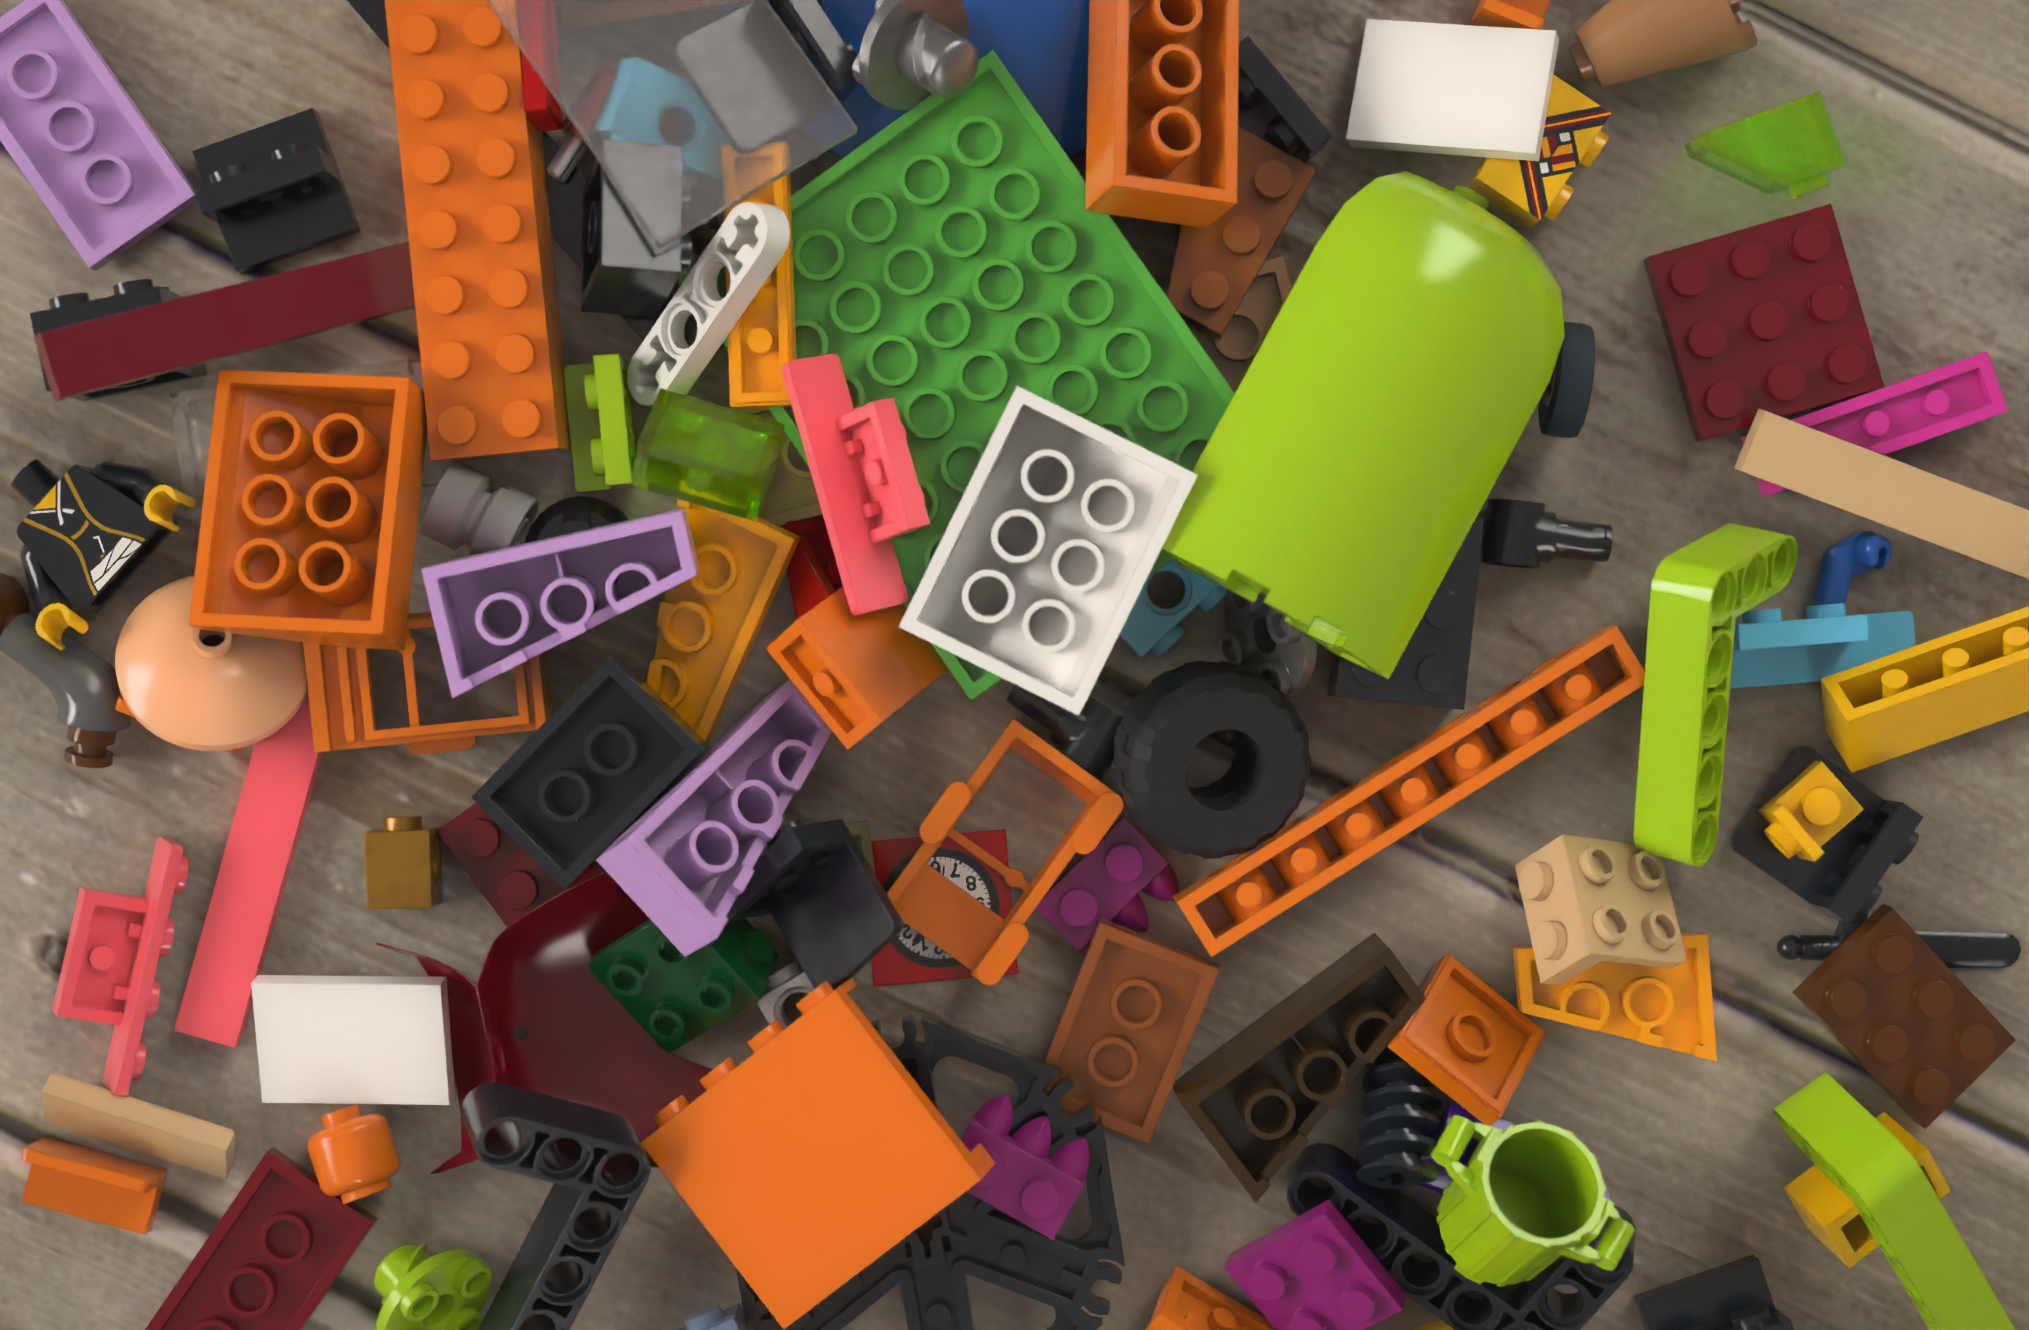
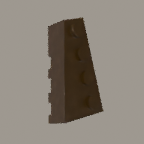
M1373 933L1175 1080L1172 1088L1181 1105L1255 1203H1257L1271 1186L1269 1181L1288 1158L1292 1161L1308 1141L1306 1137L1330 1108L1333 1110L1350 1091L1347 1087L1368 1062L1373 1063L1424 1002L1426 997L1390 948Z

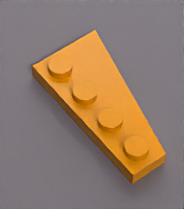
M690 482L680 483L676 506L680 508L686 507L700 572L696 576L666 590L664 600L660 601L656 627H659L655 657L654 660L650 661L646 683L704 741L710 744L801 537Z

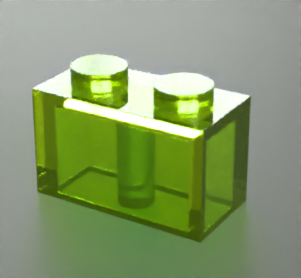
M660 388L637 443L632 486L757 522L778 467L785 424Z

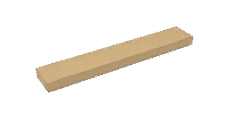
M1758 408L1734 469L2029 579V510Z

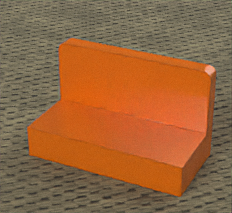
M46 1136L24 1147L21 1160L31 1163V1168L21 1202L144 1235L152 1230L168 1169Z

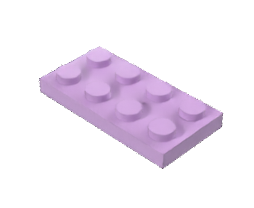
M24 0L0 17V141L87 266L97 271L197 202L194 188L63 0Z

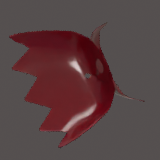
M606 870L562 891L505 928L492 943L478 983L462 971L436 959L376 943V945L389 950L415 956L428 974V977H446L453 1071L460 1112L463 1101L470 1091L485 1083L500 1082L619 1114L628 1119L640 1142H642L659 1129L652 1120V1117L682 1094L689 1103H692L706 1092V1089L699 1080L712 1071V1069L676 1056L658 1047L654 1039L590 971V961L597 951L650 919L627 893L617 890L620 887L619 884ZM519 1026H524L528 1030L524 1040L511 1035ZM462 1114L461 1152L447 1160L431 1174L444 1172L480 1159L462 1120ZM504 1122L497 1123L496 1125H494V1126H492V1127L499 1126L500 1124H502V1123H504ZM644 1148L650 1160L651 1168H659V1166L656 1164V1162L652 1159V1157Z

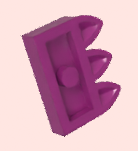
M1123 816L1104 835L1091 853L1084 854L1048 890L1035 909L1078 952L1086 955L1100 918L1136 932H1146L1148 930V914L1144 902L1138 893L1142 891L1158 900L1176 902L1173 896L1179 893V885L1175 872L1169 862Z
M1005 1094L993 1098L975 1112L960 1140L968 1150L981 1143L996 1164L978 1183L966 1192L1053 1240L1085 1186V1178L1090 1160L1087 1139L1082 1137L1066 1143L1049 1159L1047 1155L1051 1144V1127L1048 1117L1042 1116L1027 1122L1010 1137L1008 1135L1012 1127L1013 1118L1010 1096Z

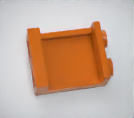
M841 587L796 620L767 646L766 650L846 749L849 750L949 669L929 641L899 627L907 611L904 604L861 615H853L849 608L844 587Z

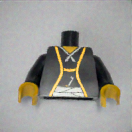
M35 459L27 464L16 475L11 483V487L34 507L18 525L16 533L24 543L20 558L31 597L39 613L35 626L37 633L60 651L65 649L61 638L68 626H71L80 634L86 633L89 629L88 623L73 612V607L79 612L98 613L172 531H179L180 526L172 518L173 512L181 503L193 508L196 502L194 498L170 487L148 468L108 461L100 463L94 468L76 464L60 479L39 459Z

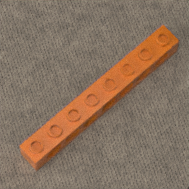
M1602 626L1288 823L1276 835L1257 845L1255 849L1234 857L1174 895L1173 898L1212 957L1644 685L1645 670L1618 627Z

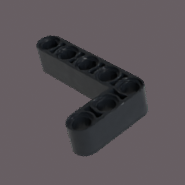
M489 1082L479 1085L470 1091L464 1099L461 1114L475 1152L480 1160L493 1168L554 1184L478 1330H570L648 1182L651 1173L650 1160L631 1123L619 1114L506 1083ZM504 1122V1123L500 1124L499 1126L492 1127V1126L496 1125L497 1123Z
M1316 1143L1303 1149L1295 1162L1287 1189V1201L1291 1210L1297 1216L1330 1200L1407 1296L1454 1330H1516L1520 1328L1531 1330H1581L1628 1278L1633 1269L1636 1227L1632 1217L1624 1209L1615 1205L1613 1207L1618 1211L1620 1217L1628 1221L1635 1229L1615 1270L1607 1271L1594 1263H1584L1561 1255L1534 1279L1528 1282L1526 1280L1517 1284L1499 1287L1497 1284L1488 1282L1475 1283L1459 1273L1454 1268L1455 1260L1445 1250L1446 1247L1441 1237L1437 1218L1397 1189L1376 1188L1356 1180V1173L1361 1168V1165L1336 1146L1327 1143ZM1312 1177L1322 1178L1333 1187L1326 1189L1318 1188L1307 1179ZM1363 1215L1375 1216L1384 1224L1378 1226L1369 1225L1359 1217ZM1604 1223L1599 1235L1588 1246L1593 1249L1596 1248L1592 1243L1600 1240L1608 1223ZM1425 1253L1432 1256L1436 1261L1429 1263L1420 1262L1414 1259L1411 1254ZM1564 1284L1570 1285L1578 1291L1571 1294L1561 1293L1553 1287ZM1469 1290L1478 1291L1485 1294L1487 1298L1480 1300L1472 1299L1463 1292Z

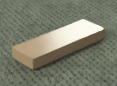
M50 1073L41 1091L44 1122L226 1180L235 1162V1132L233 1129L133 1097L116 1096L112 1094L111 1090L57 1073Z

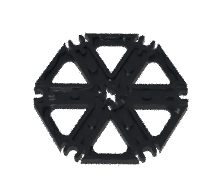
M911 1015L904 1016L902 1021L904 1038L897 1043H889L887 1041L885 1043L938 1111L933 1069L942 1058L955 1056L1006 1075L1016 1082L1019 1088V1098L1012 1106V1127L1008 1136L1012 1137L1027 1122L1046 1116L1051 1127V1144L1047 1158L1050 1159L1059 1148L1070 1141L1079 1138L1087 1139L1090 1160L1085 1180L1092 1217L1091 1228L1080 1238L1070 1239L1056 1234L1052 1240L1013 1217L992 1210L993 1206L968 1192H964L936 1214L940 1215L942 1221L933 1224L932 1234H930L929 1239L931 1251L926 1250L924 1235H921L920 1229L917 1228L787 1328L783 1329L771 1312L759 1318L754 1330H841L899 1283H901L908 1330H975L966 1274L1053 1306L1056 1313L1055 1320L1046 1330L1098 1329L1103 1325V1318L1092 1316L1081 1310V1307L1084 1306L1089 1312L1096 1315H1108L1110 1301L1095 1295L1091 1290V1286L1097 1280L1102 1279L1119 1285L1122 1280V1271L1115 1264L1107 1261L1098 1262V1260L1116 1261L1125 1267V1259L1102 1117L1094 1125L1082 1131L1077 1130L1078 1127H1082L1091 1121L1095 1114L1094 1104L1089 1101L1077 1111H1068L1061 1105V1098L1074 1087V1080L1070 1075L1056 1081L1050 1091L1044 1089V1086L1051 1078L1062 1073V1068L925 1015L921 1017L925 1029V1042L915 1041L917 1036L916 1022ZM879 1020L871 1021V1025L883 1039ZM944 1236L949 1237L951 1248H945ZM906 1242H910L912 1254H908ZM736 1268L745 1323L747 1324L753 1316L768 1310V1308Z

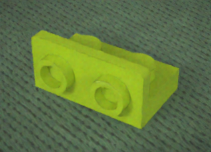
M618 353L593 356L594 363L566 366L564 368V381L576 490L581 493L640 487L632 396L627 384L628 360Z

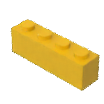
M2029 606L1821 678L1825 731L1851 773L2028 712Z

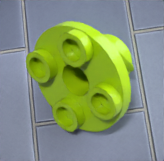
M426 1243L420 1246L408 1244L390 1252L379 1264L374 1276V1286L383 1297L381 1302L383 1306L377 1318L376 1330L479 1329L484 1319L480 1312L488 1299L491 1289L492 1271L473 1251L458 1248L443 1251L431 1257L426 1252Z

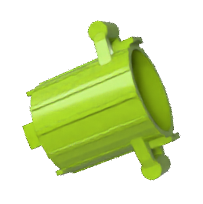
M1454 1115L1431 1154L1438 1164L1446 1168L1449 1176L1453 1179L1442 1192L1443 1196L1436 1210L1439 1212L1437 1223L1439 1224L1441 1237L1446 1247L1445 1250L1455 1260L1454 1268L1465 1278L1475 1283L1488 1282L1504 1287L1505 1285L1517 1284L1526 1280L1528 1282L1561 1255L1584 1263H1594L1604 1270L1613 1271L1635 1231L1628 1221L1620 1217L1618 1211L1613 1207L1614 1203L1604 1197L1606 1185L1603 1183L1602 1174L1596 1162V1156L1570 1130L1566 1131L1558 1126L1546 1124L1543 1121H1536L1514 1127L1511 1125L1503 1131L1482 1123H1472L1465 1117ZM1471 1137H1474L1479 1143L1465 1167L1458 1161ZM1604 1223H1608L1596 1248L1593 1249L1588 1246L1599 1235Z

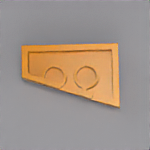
M1703 932L1681 934L1686 958L1684 962L1673 968L1600 961L1562 985L1540 982L1532 945L1513 947L1517 1009L1520 1012L1636 1040L1637 1042L1660 1048L1664 1047L1692 1054L1696 1057L1717 1062L1708 934Z

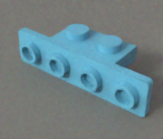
M1845 603L1806 606V619L1782 621L1781 608L1746 611L1742 614L1743 624H1735L1730 689L1820 682L1821 678L1916 646L1913 614L1910 611L1846 616Z

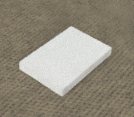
M1367 19L1346 134L1348 145L1355 148L1539 161L1559 44L1557 32L1555 30Z
M258 975L252 981L251 989L262 1103L450 1105L455 1098L446 977Z

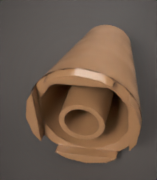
M1610 0L1574 30L1579 42L1568 49L1584 82L1596 77L1600 86L1604 88L1745 52L1757 46L1758 41L1750 18L1742 22L1738 14L1741 11L1739 2L1742 0Z

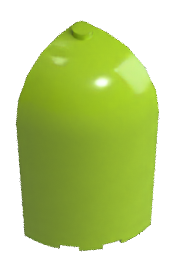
M1407 171L1375 178L1345 202L1317 242L1192 472L1198 476L1161 548L1163 553L1180 566L1232 591L1252 603H1255L1260 592L1265 594L1266 597L1263 603L1285 614V622L1310 636L1335 655L1388 680L1545 392L1565 337L1561 289L1538 250L1517 231L1486 211L1489 202L1477 192L1463 186H1455L1454 190L1451 191Z

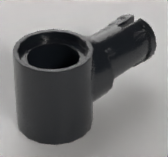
M1488 499L1482 563L1509 567L1539 568V562L1549 563L1552 557L1606 562L1609 559L1612 548V527L1605 524L1557 519L1554 512L1545 511V504L1510 499Z
M1015 684L1006 702L1053 732L1050 739L1058 743L1055 748L1056 750L1103 781L1112 767V761H1114L1115 744L1113 742L1117 727L1121 724L1123 717L1091 696L1088 697L1080 714L1077 715Z

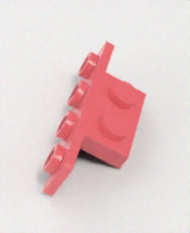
M832 353L791 360L782 365L781 371L850 611L853 615H861L904 604L908 601V594L892 539L930 524L925 507L924 493L918 483L907 445L906 431L900 420L895 399L877 400L854 409L842 364L837 354Z
M158 836L144 897L80 886L52 1012L58 1017L115 1025L102 1082L116 1096L127 1097L131 1080L138 1081L143 1073L146 1060V1045L140 1042L145 1018L152 1019L154 1017L160 999V982L154 980L159 956L168 955L174 937L175 924L173 918H168L173 894H180L187 880L189 860L187 856H182L183 845L169 837Z

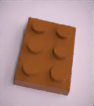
M1100 918L1043 1060L1061 1067L1062 1073L1051 1078L1044 1086V1089L1050 1091L1056 1081L1070 1075L1074 1080V1087L1070 1092L1064 1094L1060 1100L1061 1105L1066 1110L1077 1111L1084 1104L1091 1101L1095 1106V1114L1091 1122L1096 1123L1102 1117L1104 1127L1149 1144L1220 971V964Z

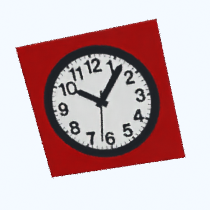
M1006 829L961 833L1009 868ZM947 836L927 864L1004 919L1012 908L1011 887L1007 885L1005 877ZM921 837L871 841L875 875L885 892L889 890L923 843ZM903 921L900 933L871 959L873 987L975 978L971 975L970 969ZM1017 957L1004 975L1018 974Z

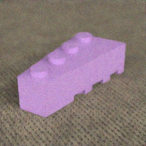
M686 507L431 564L422 568V576L452 698L696 576L700 572V566Z
M791 679L755 704L596 859L685 957L718 938L728 920L726 915L736 897L743 893L755 871L752 868L766 843L773 839L784 819L781 816L792 796L800 790L832 733L829 726Z

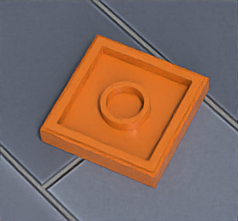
M1447 953L1435 963L1420 989L1426 999L1387 1047L1479 1121L1491 1126L1504 1113L1546 1032Z

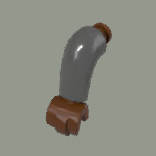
M0 573V651L36 676L52 691L58 706L57 718L60 722L68 725L67 738L74 742L73 746L65 749V761L86 768H105L111 766L114 755L111 751L107 750V746L115 743L117 731L127 729L130 726L131 720L130 715L115 709L118 696L121 695L115 669L94 651L64 632L61 638L62 644L65 645L63 651L58 650L37 633L35 627L38 617L29 613V600L23 587L14 578Z

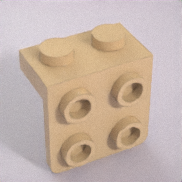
M1562 834L1515 865L1541 983L1562 985L1600 961L1673 968L1684 962L1686 958L1685 949L1662 857L1649 853L1646 850L1639 851L1633 843Z

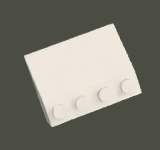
M1017 386L899 627L1079 715L1198 475Z

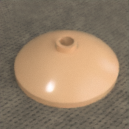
M194 575L172 581L151 593L128 617L118 638L115 654L116 676L123 700L130 712L146 729L161 739L180 747L200 751H226L242 748L267 738L283 727L296 714L308 694L303 642L192 628L189 626ZM210 635H218L224 639L220 645L215 647H209L202 643L203 639Z

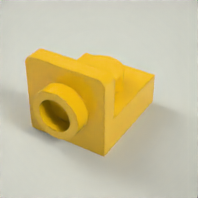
M1815 760L1758 811L1770 824L1764 830V833L1784 856L1791 859L1797 854L1800 859L1815 862L1825 854L1821 847L1864 809L1822 761Z

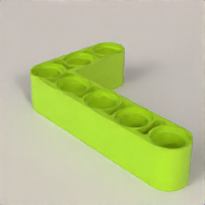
M1728 523L1666 556L1655 571L1650 592L1633 832L1634 844L1639 851L1646 850L1656 856L1697 868L1703 866L1713 853L1719 831L1735 621L1739 615L1782 591L1790 582L1798 556L1796 539L1792 535L1738 523Z
M1822 1072L1772 1109L1777 1121L1795 1145L1852 1201L1929 1330H2015L1914 1157L1890 1131L1829 1074Z

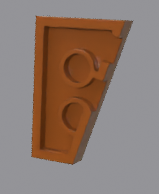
M1238 126L1237 204L1207 228L1181 225L1167 298L1182 319L1221 340L1313 180L1317 169Z

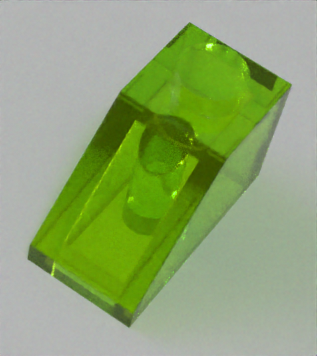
M1820 92L1699 134L1685 144L1690 158L1768 195L1789 188L1793 199L1829 186L1827 174L1845 164Z

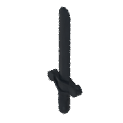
M1869 912L1861 918L1855 916L1850 924L1839 921L1834 935L1784 936L1777 943V951L1783 958L1788 960H1795L1797 958H1800V960H1825L1867 919ZM1914 930L1948 968H2005L2012 966L2018 960L2021 952L2019 941L2014 935L2005 932Z

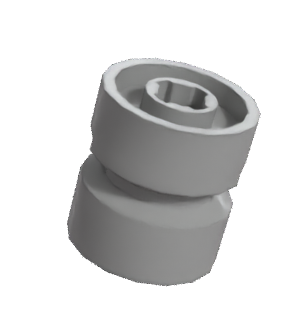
M456 460L444 473L430 499L422 520L420 534L453 550L467 544L469 556L524 544L530 527L535 520L539 500L508 485L495 491L492 489L489 475Z

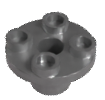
M876 0L875 14L864 33L860 53L853 62L852 71L855 80L864 86L872 98L895 110L913 109L914 106L932 93L943 99L954 98L962 94L974 80L979 62L978 48L968 41V16L961 0Z
M1227 589L1228 597L1224 620L1225 632L1220 636L1218 646L1223 662L1237 664L1261 675L1277 687L1276 691L1282 692L1285 696L1301 691L1313 674L1316 653L1328 649L1285 622V614L1263 603L1266 597L1265 594L1260 592L1255 603H1252Z

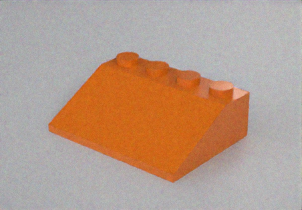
M241 370L218 371L189 626L197 629L335 647L405 650L428 432L424 391L410 377Z

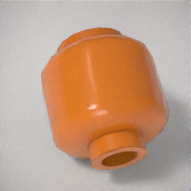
M358 1104L321 1116L325 1129L314 1133L309 1138L307 1149L323 1193L328 1196L340 1195L343 1204L391 1188L390 1177L399 1171L401 1160L385 1116L379 1113L362 1115Z

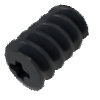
M1386 1046L1373 1063L1368 1062L1365 1066L1368 1070L1363 1075V1090L1366 1096L1362 1099L1361 1114L1365 1119L1360 1123L1359 1137L1363 1144L1358 1147L1357 1161L1361 1168L1356 1173V1180L1376 1188H1411L1418 1184L1429 1183L1438 1179L1439 1168L1432 1163L1421 1160L1432 1158L1431 1154L1438 1142L1435 1139L1422 1135L1434 1134L1441 1130L1442 1120L1438 1116L1425 1111H1432L1442 1107L1443 1095L1436 1090L1430 1089L1429 1087H1435L1436 1085Z

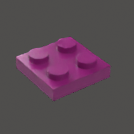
M1330 1200L1230 1253L1225 1266L1228 1273L1276 1330H1365L1402 1311L1407 1294Z

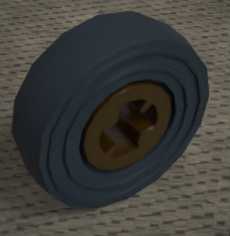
M1564 322L1565 337L1550 382L1539 401L1538 415L1542 434L1551 437L1574 438L1579 435L1589 407L1595 370V337L1593 329L1589 325Z

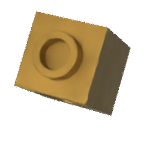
M395 816L383 818V829L365 832L367 910L432 908L443 903L441 836L437 832L440 827L422 828V816Z

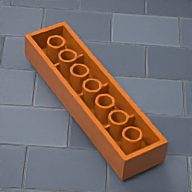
M385 0L431 461L455 462L456 460L469 461L571 451L564 381L565 359L553 237L551 236L542 132L537 131L524 112L518 0Z

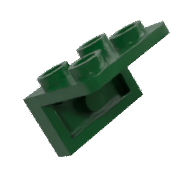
M649 919L597 951L590 961L589 968L592 974L661 1048L673 1051L761 1000L769 982L768 977L772 975L779 955L762 931L754 928L747 919L726 922L717 939L685 957L653 921Z

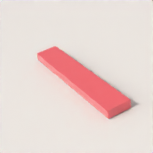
M308 694L296 714L283 727L254 745L174 1031L234 1048L241 1045L253 1002L251 983L261 974L323 752L314 753Z

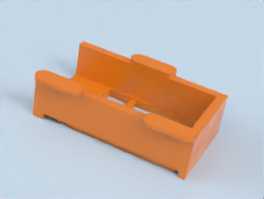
M431 611L409 613L405 650L398 651L403 654L410 727L376 730L368 649L335 647L303 642L314 753L406 743L409 750L415 754L459 751L472 748L476 744L477 736L538 730L554 713L547 650L514 667L519 716L421 726L413 654L417 650V642L412 638L411 630L435 627Z
M1012 718L966 783L958 781L950 784L924 819L919 828V834L923 843L886 894L903 922L970 969L971 975L982 984L994 985L1000 981L1028 942L1029 933L1024 923L1076 852L1079 854H1089L1096 848L1122 812L1123 800L1116 792ZM1010 748L1087 803L1030 883L1024 879V875L1019 869L1008 868L953 828ZM947 836L1003 875L1008 886L1013 888L1019 887L1024 891L1004 919L927 864Z

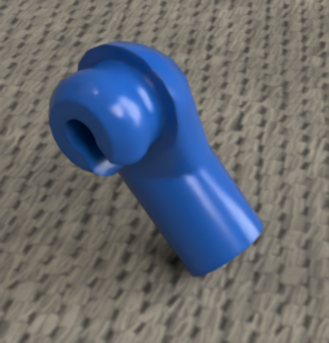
M1860 531L1828 547L1821 559L1812 606L1845 603L1846 605L1850 580L1873 568L1882 569L1890 562L1892 546L1889 540L1882 535H1876L1872 531Z

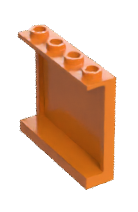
M850 978L835 990L827 981L815 988L795 1004L803 1014L787 1028L777 1019L747 1042L754 1052L753 1055L739 1066L734 1063L731 1057L724 1060L699 1080L706 1089V1092L692 1103H689L683 1094L652 1117V1120L659 1129L641 1142L652 1159L783 1329L787 1328L978 1183L996 1164L981 1143L971 1150L967 1149L847 993L857 986L853 978Z

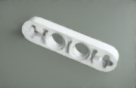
M744 202L738 204L729 213L630 361L627 371V384L630 394L636 402L645 406L671 407L678 405L688 394L778 264L789 245V221L784 211L778 206ZM727 266L730 272L731 284L727 295L722 299L717 290V277L720 270ZM693 314L697 321L698 330L694 343L689 346L685 340L684 328L687 318Z

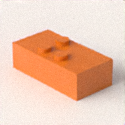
M1089 0L1085 211L1207 228L1237 204L1239 0Z

